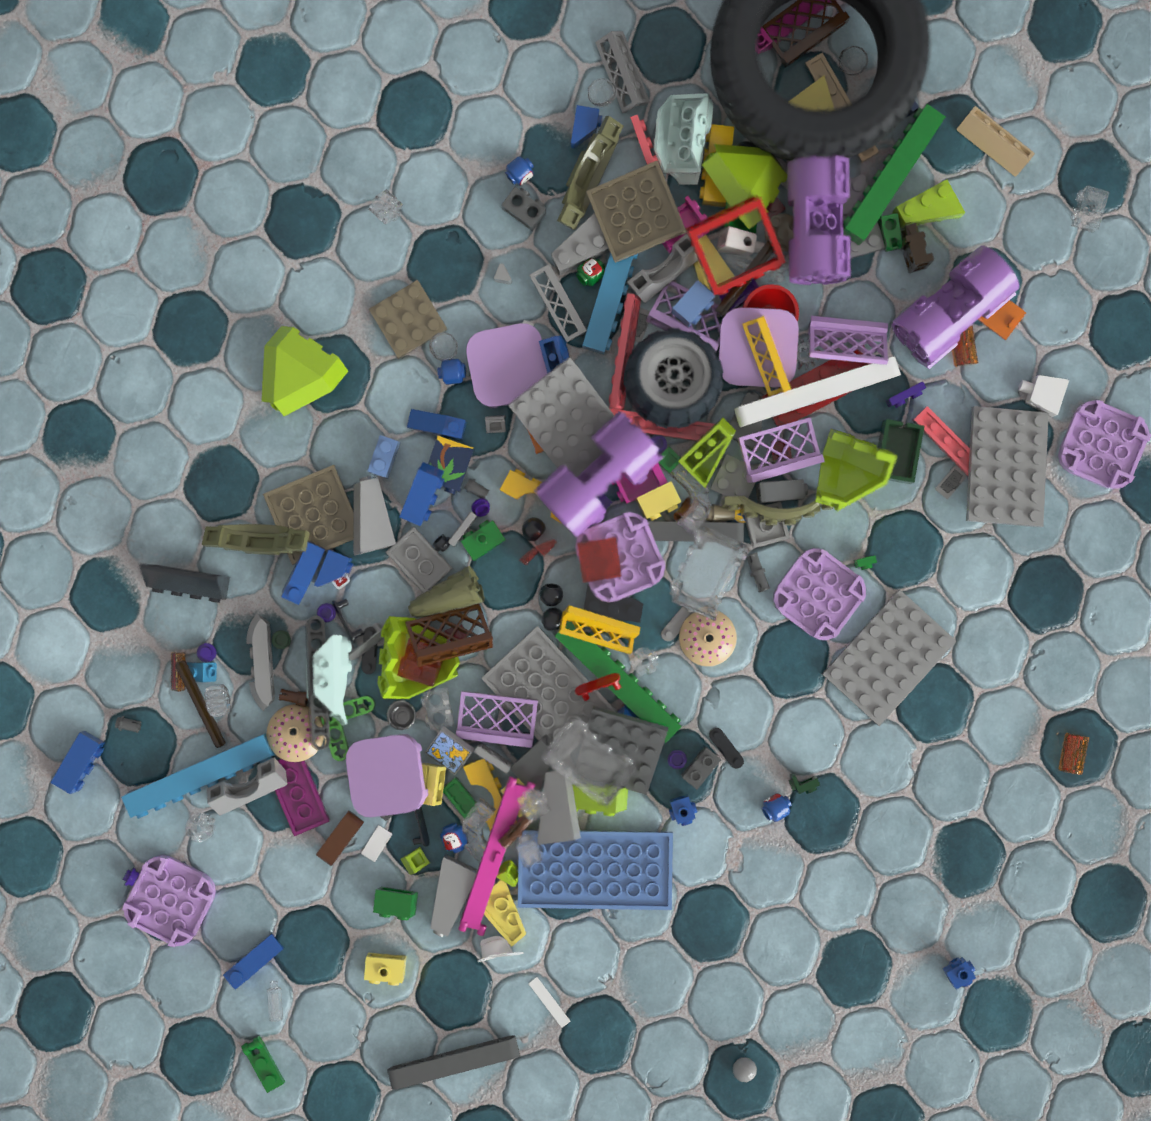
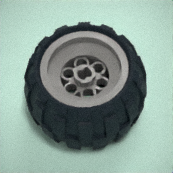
M680 328L655 331L644 340L638 342L626 362L624 371L626 396L631 406L638 412V415L646 421L649 420L657 424L656 426L664 428L687 427L692 423L702 420L715 406L723 386L721 361L718 359L716 351L711 344L705 342L700 338V335L692 331L685 332L681 331ZM670 363H675L677 365L671 366ZM665 368V373L661 374L657 370ZM682 368H686L688 373H684L682 371ZM671 373L678 374L677 380L670 378ZM687 380L690 386L685 387L682 382ZM664 381L666 386L661 388L658 386V382ZM677 388L678 393L672 394L670 389Z

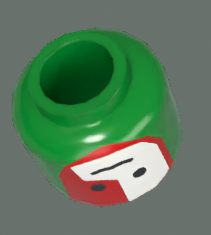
M589 258L577 267L576 276L582 285L594 286L603 279L605 266L601 260Z

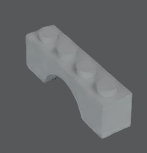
M686 233L673 244L670 255L663 263L653 269H642L628 281L629 285L644 303L698 261L688 234Z
M272 758L257 765L258 773L249 782L230 784L222 781L207 788V803L221 816L287 785L286 770L275 758Z

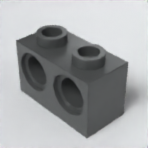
M514 187L502 203V210L531 231H534L546 214L545 205L538 199L534 201L530 198V194L525 189ZM520 198L523 202L521 205L515 206L512 204V201ZM532 209L538 212L535 217H530L527 213Z
M704 746L681 776L695 789H698L720 763L721 758Z

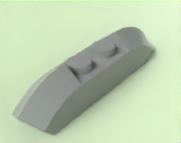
M256 614L249 625L246 640L247 644H252L250 658L254 662V666L251 667V676L255 678V682H249V686L255 702L264 711L275 700L270 622Z

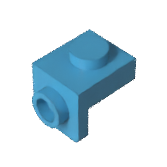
M186 662L196 682L216 681V662Z

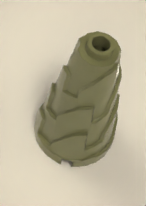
M467 566L433 586L432 589L419 595L408 606L411 616L416 618L427 617L436 613H444L457 608L462 609L484 602V591L482 585H479L477 582L479 578L471 566Z

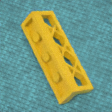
M764 315L743 323L745 334L768 396L791 390ZM758 322L761 329L758 337L750 334L747 326ZM751 337L756 339L755 343H753ZM758 340L766 343L767 350L764 355L756 352L755 346ZM758 355L763 357L761 362L759 360ZM765 359L773 362L774 367L771 373L762 368ZM771 377L780 381L781 388L773 391L770 390L769 381Z
M569 605L562 613L559 633L631 654L634 639L640 634V627ZM566 621L573 622L576 629L573 631L565 629ZM582 628H591L594 635H586ZM606 632L612 640L609 642L604 641L600 634ZM621 637L628 639V647L622 646L618 639Z

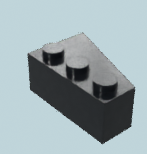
M588 584L584 610L613 619L641 623L643 603L629 596L614 602L601 601L595 597Z

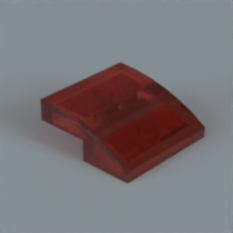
M616 537L577 543L583 583L621 577Z
M553 539L541 543L527 552L520 561L527 566L538 552L545 557L557 544V541Z
M409 638L405 655L401 658L397 676L433 687L443 661L418 667ZM420 640L417 644L418 650L427 648L429 644Z

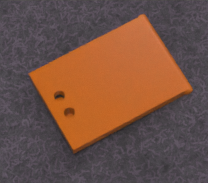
M1009 300L988 319L981 316L978 320L1006 340L1025 316L1026 312Z

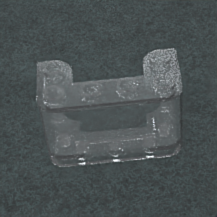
M703 526L697 529L694 535L696 540L693 545L688 547L686 552L688 557L685 563L681 562L677 571L679 575L677 579L672 580L669 589H671L670 595L673 603L715 620L718 614L717 608L722 602V596L737 566L739 567L741 564L739 559L745 560L748 549L746 544Z
M579 718L577 720L568 719L540 758L600 805L609 806L636 767L632 765L633 761L626 755H615L612 752V747L597 741L598 737L593 732L588 731L586 728L588 725Z

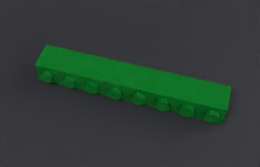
M928 104L922 109L918 108L913 115L915 120L912 124L908 123L902 132L905 134L902 140L898 138L892 147L895 149L892 155L888 154L882 162L884 167L882 170L878 169L872 177L875 181L871 186L867 185L862 192V195H864L863 199L855 203L851 209L854 211L851 217L847 216L843 221L844 236L850 237V240L857 245L865 241L946 116Z
M568 621L565 629L573 631L576 627L573 622ZM559 632L555 635L597 678L618 673L620 676L618 682L621 688L615 690L613 685L607 687L640 719L668 727L665 743L682 727L679 724L681 720L674 713L668 714L665 711L667 706L659 699L656 702L651 697L653 693L646 686L641 688L637 684L639 679L632 673L628 675L623 670L625 666L618 659L613 661L609 657L612 653L604 646L600 648L597 644Z

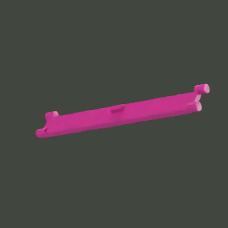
M510 777L507 782L460 921L459 930L465 932L468 927L476 929L479 936H484L487 926L481 924L506 850L498 840L510 829L509 826L511 824H515L525 792L529 794L533 792L535 787L533 782H528L527 786L516 783L517 779L514 777Z

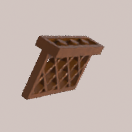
M797 0L762 26L773 40L772 47L782 60L781 63L785 68L848 23L850 16L846 11L842 10L836 0H829L831 3L827 2V0L825 2ZM802 2L811 3L809 13L798 12L799 5ZM813 4L824 5L823 15L811 14ZM826 6L834 7L838 14L833 17L825 16ZM786 14L795 15L794 24L782 23L783 16ZM797 15L808 17L807 27L796 25ZM810 19H822L821 26L818 28L809 27ZM771 25L779 26L778 36L770 35L766 29ZM782 27L793 28L791 38L780 37ZM795 29L806 30L805 38L802 40L793 39ZM779 40L790 42V48L784 53L778 47Z
M480 603L405 622L418 667L493 648V637L491 632H489ZM477 610L478 617L474 620L468 617L467 614ZM457 616L461 619L456 625L448 621L450 617ZM437 620L442 624L439 629L430 626L431 622ZM464 620L473 624L469 630L460 627ZM419 625L423 627V630L420 634L412 631L411 627ZM445 625L454 628L451 635L442 632ZM475 626L483 628L485 633L477 635L472 631ZM426 630L436 633L432 640L423 636ZM457 630L466 634L460 640L454 637ZM439 635L448 639L444 644H439L435 641ZM422 640L429 645L425 649L418 650L417 644Z

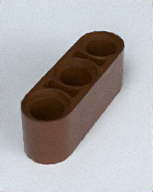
M348 811L319 849L316 856L332 866L363 825L364 821L351 811Z

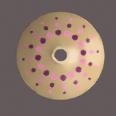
M702 609L689 615L683 622L679 632V643L683 653L689 660L701 666H715L724 662L734 651L737 640L736 630L732 621L722 612L713 609ZM712 635V641L707 642L706 636Z
M296 704L288 705L279 709L270 719L267 726V741L271 750L279 758L289 762H301L311 758L318 752L310 743L309 707H301ZM319 716L316 717L314 720L315 725L322 727L321 718ZM295 728L297 733L292 736L290 731ZM317 736L315 743L321 747L324 738Z

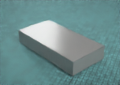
M470 512L448 543L456 547L478 516Z

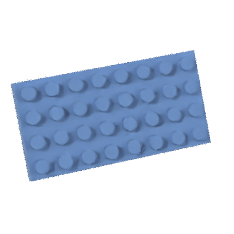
M525 829L522 832L523 835L519 838L518 908L672 910L673 832L580 830L581 838L538 845L539 830Z

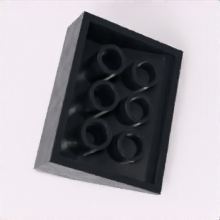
M140 564L139 566L145 585L152 588V592L164 593V590L171 591V595L182 596L185 593L190 594V598L201 600L202 596L209 597V601L220 603V600L227 599L230 577L155 564Z

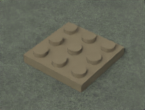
M418 280L369 308L398 359L448 330Z

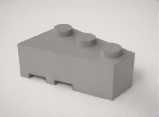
M595 213L551 253V258L559 275L577 268L589 258L596 259L610 252Z

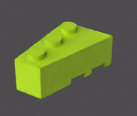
M946 179L896 206L892 213H898L900 227L904 228L914 223L923 225L953 218L958 219L965 214V211L949 181Z
M722 417L682 454L678 462L706 488L736 430Z
M572 783L577 812L580 809L585 810L587 814H596L598 811L603 812L604 816H615L616 813L627 810L628 789L626 787L614 788L610 787V785L596 786L585 783Z

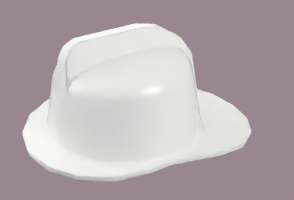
M493 936L481 941L482 959H479L478 962L496 957L521 955L524 952H513L506 939L500 936Z

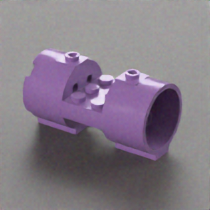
M835 155L824 158L813 156L792 160L787 164L788 205L794 207V239L788 242L789 282L799 285L821 283L822 285L844 282L850 276V237L843 236V204L849 198V158Z
M979 246L949 273L951 280L945 283L934 295L929 298L924 295L921 296L892 321V329L899 341L913 352L912 355L917 359L918 363L928 369L958 345L957 342L960 340V334L981 316L988 319L1014 297L1019 289V282L1012 269L995 251L987 246Z
M619 411L591 437L602 454L579 476L576 477L566 466L561 465L534 490L540 500L576 538L590 525L598 524L604 519L606 510L595 497L604 494L608 489L607 485L611 482H616L622 475L634 485L637 483L641 484L647 479L646 475L649 473V470L663 458L661 454L656 453L659 450L638 426L632 425L630 423L631 420L623 412Z

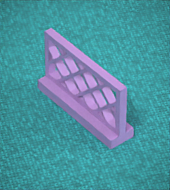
M674 281L669 283L662 289L646 321L664 331L669 328H680L681 331L685 332L692 331L700 335V338L705 342H709L717 351L720 345V336L716 341L710 338L708 331L718 329L719 335L721 333V324H719L716 316L719 314L715 312L719 305L714 303L710 308L712 313L700 314L702 316L700 320L703 329L697 331L693 329L692 324L688 328L682 322L676 320L675 316L671 313L672 306L670 301L681 299L689 289ZM668 286L675 288L678 295L668 298L666 292ZM667 302L668 312L662 313L656 310L659 304ZM713 316L716 325L707 328L704 319Z
M811 316L808 328L810 357L887 365L888 323ZM830 340L834 345L829 347L824 342ZM849 342L853 347L849 349L844 343ZM868 344L872 349L868 351L863 345ZM820 346L824 351H814V348ZM839 347L844 352L837 353L834 350ZM858 349L863 354L856 355L854 351ZM877 351L883 357H876L873 353Z
M811 417L738 438L747 472V483H754L824 462L823 454H820ZM806 423L808 428L805 436L797 432L800 424ZM783 429L792 432L788 441L779 437ZM765 434L774 437L770 446L761 442ZM795 434L803 439L799 448L791 444ZM751 439L756 442L752 452L746 449L744 440ZM777 439L786 444L781 453L773 449ZM806 441L812 444L814 452L806 453L802 451ZM759 444L768 449L763 458L754 454ZM788 446L797 451L791 459L784 456ZM771 451L779 456L774 464L766 461ZM752 457L761 461L759 467L751 470L750 466Z
M461 691L456 735L466 740L532 748L538 700ZM465 696L473 697L477 704L469 709L465 704ZM486 699H492L497 705L489 712L482 704ZM505 701H510L515 706V709L508 714L501 707ZM525 703L533 704L532 713L526 717L520 707ZM478 705L486 713L479 720L471 712ZM496 708H499L505 715L498 722L490 714ZM516 710L524 718L518 724H515L509 717ZM469 713L475 723L471 726L462 725L463 717ZM486 716L494 723L489 729L484 728L480 723ZM506 718L513 725V728L509 731H503L499 726V723ZM525 720L531 727L530 734L522 733L518 728Z

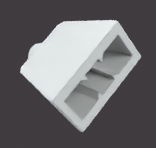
M728 227L719 235L717 251L719 253L748 257L753 253H759L765 243L756 241L757 234Z
M1037 375L1033 378L1032 383L1022 380L1018 391L1028 394L1025 401L1026 404L1041 412L1049 413V416L1053 417L1059 413L1069 380Z

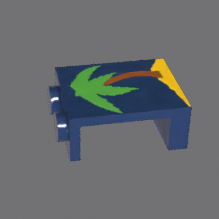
M437 436L428 464L444 471L442 478L445 480L442 487H445V492L455 495L456 492L460 493L462 490L461 485L475 449Z

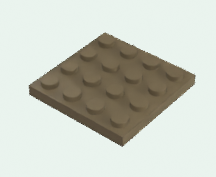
M658 160L586 191L615 263L686 233Z
M335 465L263 494L275 525L293 528L294 530H306L310 533L308 541L324 548L325 552L354 540V511ZM302 551L287 553L292 565L296 564Z

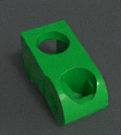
M898 213L880 216L878 224L884 241L885 252L901 249L902 238Z

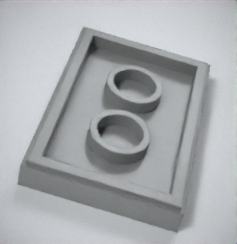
M414 526L396 542V545H393L386 551L388 556L423 593L430 590L453 569Z

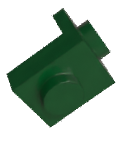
M789 774L791 779L788 781L793 791L796 790L798 794L805 791L806 794L817 790L816 787L820 786L816 776L798 783L795 774Z

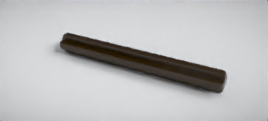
M776 237L778 243L780 244L781 240L778 237ZM770 240L766 242L745 271L768 260L774 252ZM753 278L747 280L743 286L732 287L716 308V312L721 316H725Z
M186 661L178 662L175 664V667L215 747L220 748L224 746L226 742Z

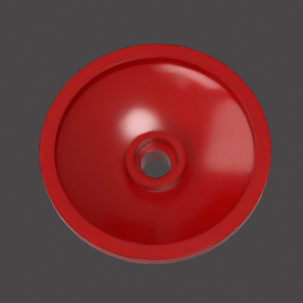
M775 284L762 285L754 289L747 296L742 307L782 309L794 315L797 322L799 319V307L794 295L788 289Z

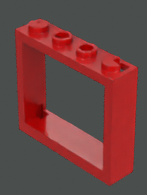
M757 195L685 228L710 290L714 295H723L729 291L728 289L734 286H743L747 280L760 278L764 275V272L777 270L782 267V264L786 263L763 202ZM757 208L776 257L722 283L716 284L697 236Z

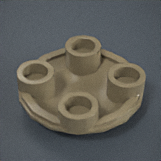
M778 214L770 219V223L776 237L781 240L779 245L782 252H788V242L794 239V216ZM765 230V239L766 241H768L769 237Z

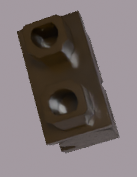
M917 223L907 225L901 231L902 248L900 250L904 249L903 256L908 273L927 269L934 261L932 253H926L927 245L924 239L926 237L924 231L919 232Z

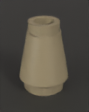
M712 504L706 508L707 521L723 522L734 520L735 510H727V507Z

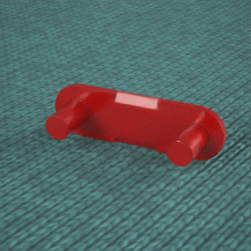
M613 673L581 684L575 689V693L578 696H582L584 701L590 699L588 693L593 690L613 685L615 690H619L621 688L618 682L620 676L618 673Z

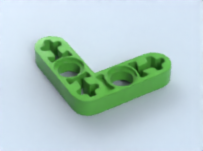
M362 696L343 702V707L347 704L353 707V713L345 715L346 720L373 711L376 705L374 698ZM364 699L367 702L371 701L369 710L366 707L359 708L360 713H357L355 701H357V705L363 704ZM332 717V721L329 719L330 731L336 728L340 731L341 735L338 739H333L330 736L329 748L335 760L343 761L346 759L349 745L343 725ZM343 740V743L340 744V748L346 751L343 757L336 754L338 745L333 746V743Z

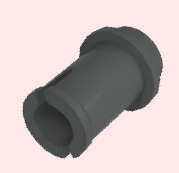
M469 479L464 487L467 490L466 492L470 491L479 498L485 499L489 492V489L475 482V479Z
M125 716L118 717L115 728H118L119 731L123 729L139 733L142 721L127 719Z

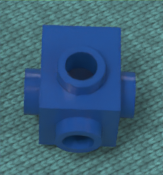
M688 794L669 800L672 809H669L672 821L676 820L677 825L681 824L682 826L693 823L692 820L696 819L695 813H698L695 802H690ZM682 809H686L684 813H680Z
M963 957L952 959L949 965L942 968L951 985L956 990L960 987L971 985L973 983L972 980L976 979L973 973L976 971L970 960L966 961Z

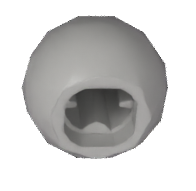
M742 1057L736 1060L733 1065V1074L738 1081L748 1082L756 1076L757 1067L752 1059Z

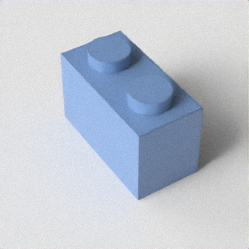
M697 280L672 308L671 313L689 328L691 324L696 325L702 318L700 314L704 310L708 311L714 305L715 295Z
M380 435L368 472L388 479L401 443Z

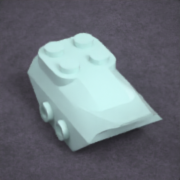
M709 93L670 95L658 110L654 151L663 173L671 174L680 185L698 184L705 137L709 133L712 123L713 102L710 99Z
M333 635L326 639V643L321 648L319 646L317 648L319 650L313 655L314 695L316 696L313 703L319 708L324 704L329 709V717L332 716L341 725H346L343 698L346 690L347 674L351 671L352 666L351 660H348V652H351V641H348L345 636ZM306 659V690H307V699H308L307 659Z

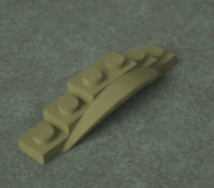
M605 116L598 133L593 134L586 151H581L566 186L569 188L562 200L564 207L557 221L572 230H576L580 219L584 217L590 204L586 191L598 186L619 141V135L624 125L612 117Z
M725 496L721 500V507H727V510L730 511L739 510L740 507L741 515H746V518H757L759 515L760 522H765L769 526L777 525V522H784V525H796V522L802 519V515L804 518L815 517L820 512V507L822 510L833 509L831 506L815 501L798 508L778 509L757 504L745 496Z
M265 524L206 526L202 545L205 547H219L225 550L243 551L247 554L280 555V553H293V551L306 552L310 533L306 530H294L289 527Z

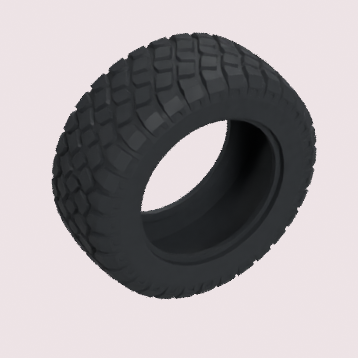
M723 0L715 19L711 37L710 64L712 79L724 112L736 126V129L758 148L787 161L813 156L824 158L837 155L850 158L868 150L883 140L900 124L913 106L924 82L930 55L928 17L921 0H840L860 13L869 25L877 46V70L871 88L862 97L841 108L823 111L805 109L782 98L770 86L759 64L757 36L762 25L774 11L792 0Z

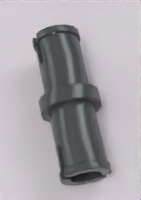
M753 553L746 556L752 572L750 575L754 577L758 592L770 589L764 574L766 572L765 568L761 566L758 553Z

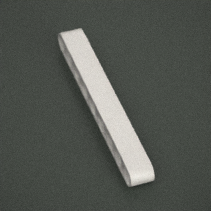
M894 356L888 358L887 365L872 363L734 409L739 427H744L897 377L901 373Z

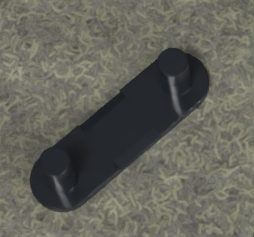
M347 599L338 603L333 600L332 604L336 609V613L349 639L354 644L355 639L364 635L362 629L351 633L340 611L341 608L349 605Z
M367 627L364 630L363 643L376 633L373 627ZM377 644L362 654L361 669L365 674H372L376 669Z
M720 728L711 729L709 732L710 739L731 767L735 769L741 768L744 764V759Z
M420 807V809L414 810L420 829V837L413 838V844H423L424 847H428L429 836L422 807Z

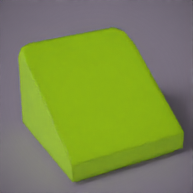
M420 847L401 858L403 865L410 875L415 874L430 864Z
M512 860L502 862L497 878L515 887L518 882V867Z

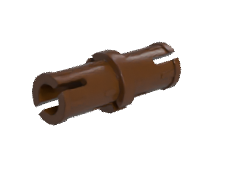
M525 812L514 825L511 824L509 826L510 829L498 842L505 849H508L518 837L520 838L523 835L522 832L534 820Z

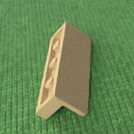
M976 106L957 128L958 132L1014 176L1020 173L1035 154Z

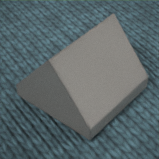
M501 263L494 276V281L510 285L512 282L511 277L504 264Z
M505 415L485 417L487 433L506 432Z

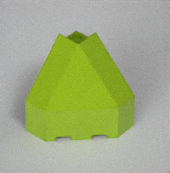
M714 144L716 152L709 154L705 161H703L702 166L730 207L757 195L761 198L768 213L766 209L768 204L774 202L780 192L778 189L779 185L788 178L784 167L770 152L757 147ZM757 208L739 216L749 229L761 221Z
M281 326L265 344L261 402L270 403L271 407L280 411L284 417L332 392L348 372L338 356L333 353L331 355L321 350L323 346L311 338L306 340L299 335L300 331L289 326Z
M830 429L822 452L824 462L820 463L815 502L834 507L836 512L883 487L888 483L897 456L887 449H879L876 447L877 445L868 441L856 439L855 436L849 433Z
M389 616L381 629V637H384V647L380 649L379 654L382 674L378 676L377 684L382 698L410 699L459 676L456 670L460 663L459 658L455 657L418 667L405 622L415 620V618ZM417 625L411 627L413 632L420 634L423 627ZM426 630L423 636L432 640L436 633ZM439 635L435 642L444 644L447 639ZM420 640L417 644L418 650L427 648L429 644Z

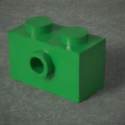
M489 520L484 521L479 525V530L476 532L471 530L462 536L464 540L461 543L473 561L506 541L493 520L491 522Z
M381 886L375 890L373 913H379L380 917L388 918L392 915L397 916L399 920H409V918L416 915L418 892Z

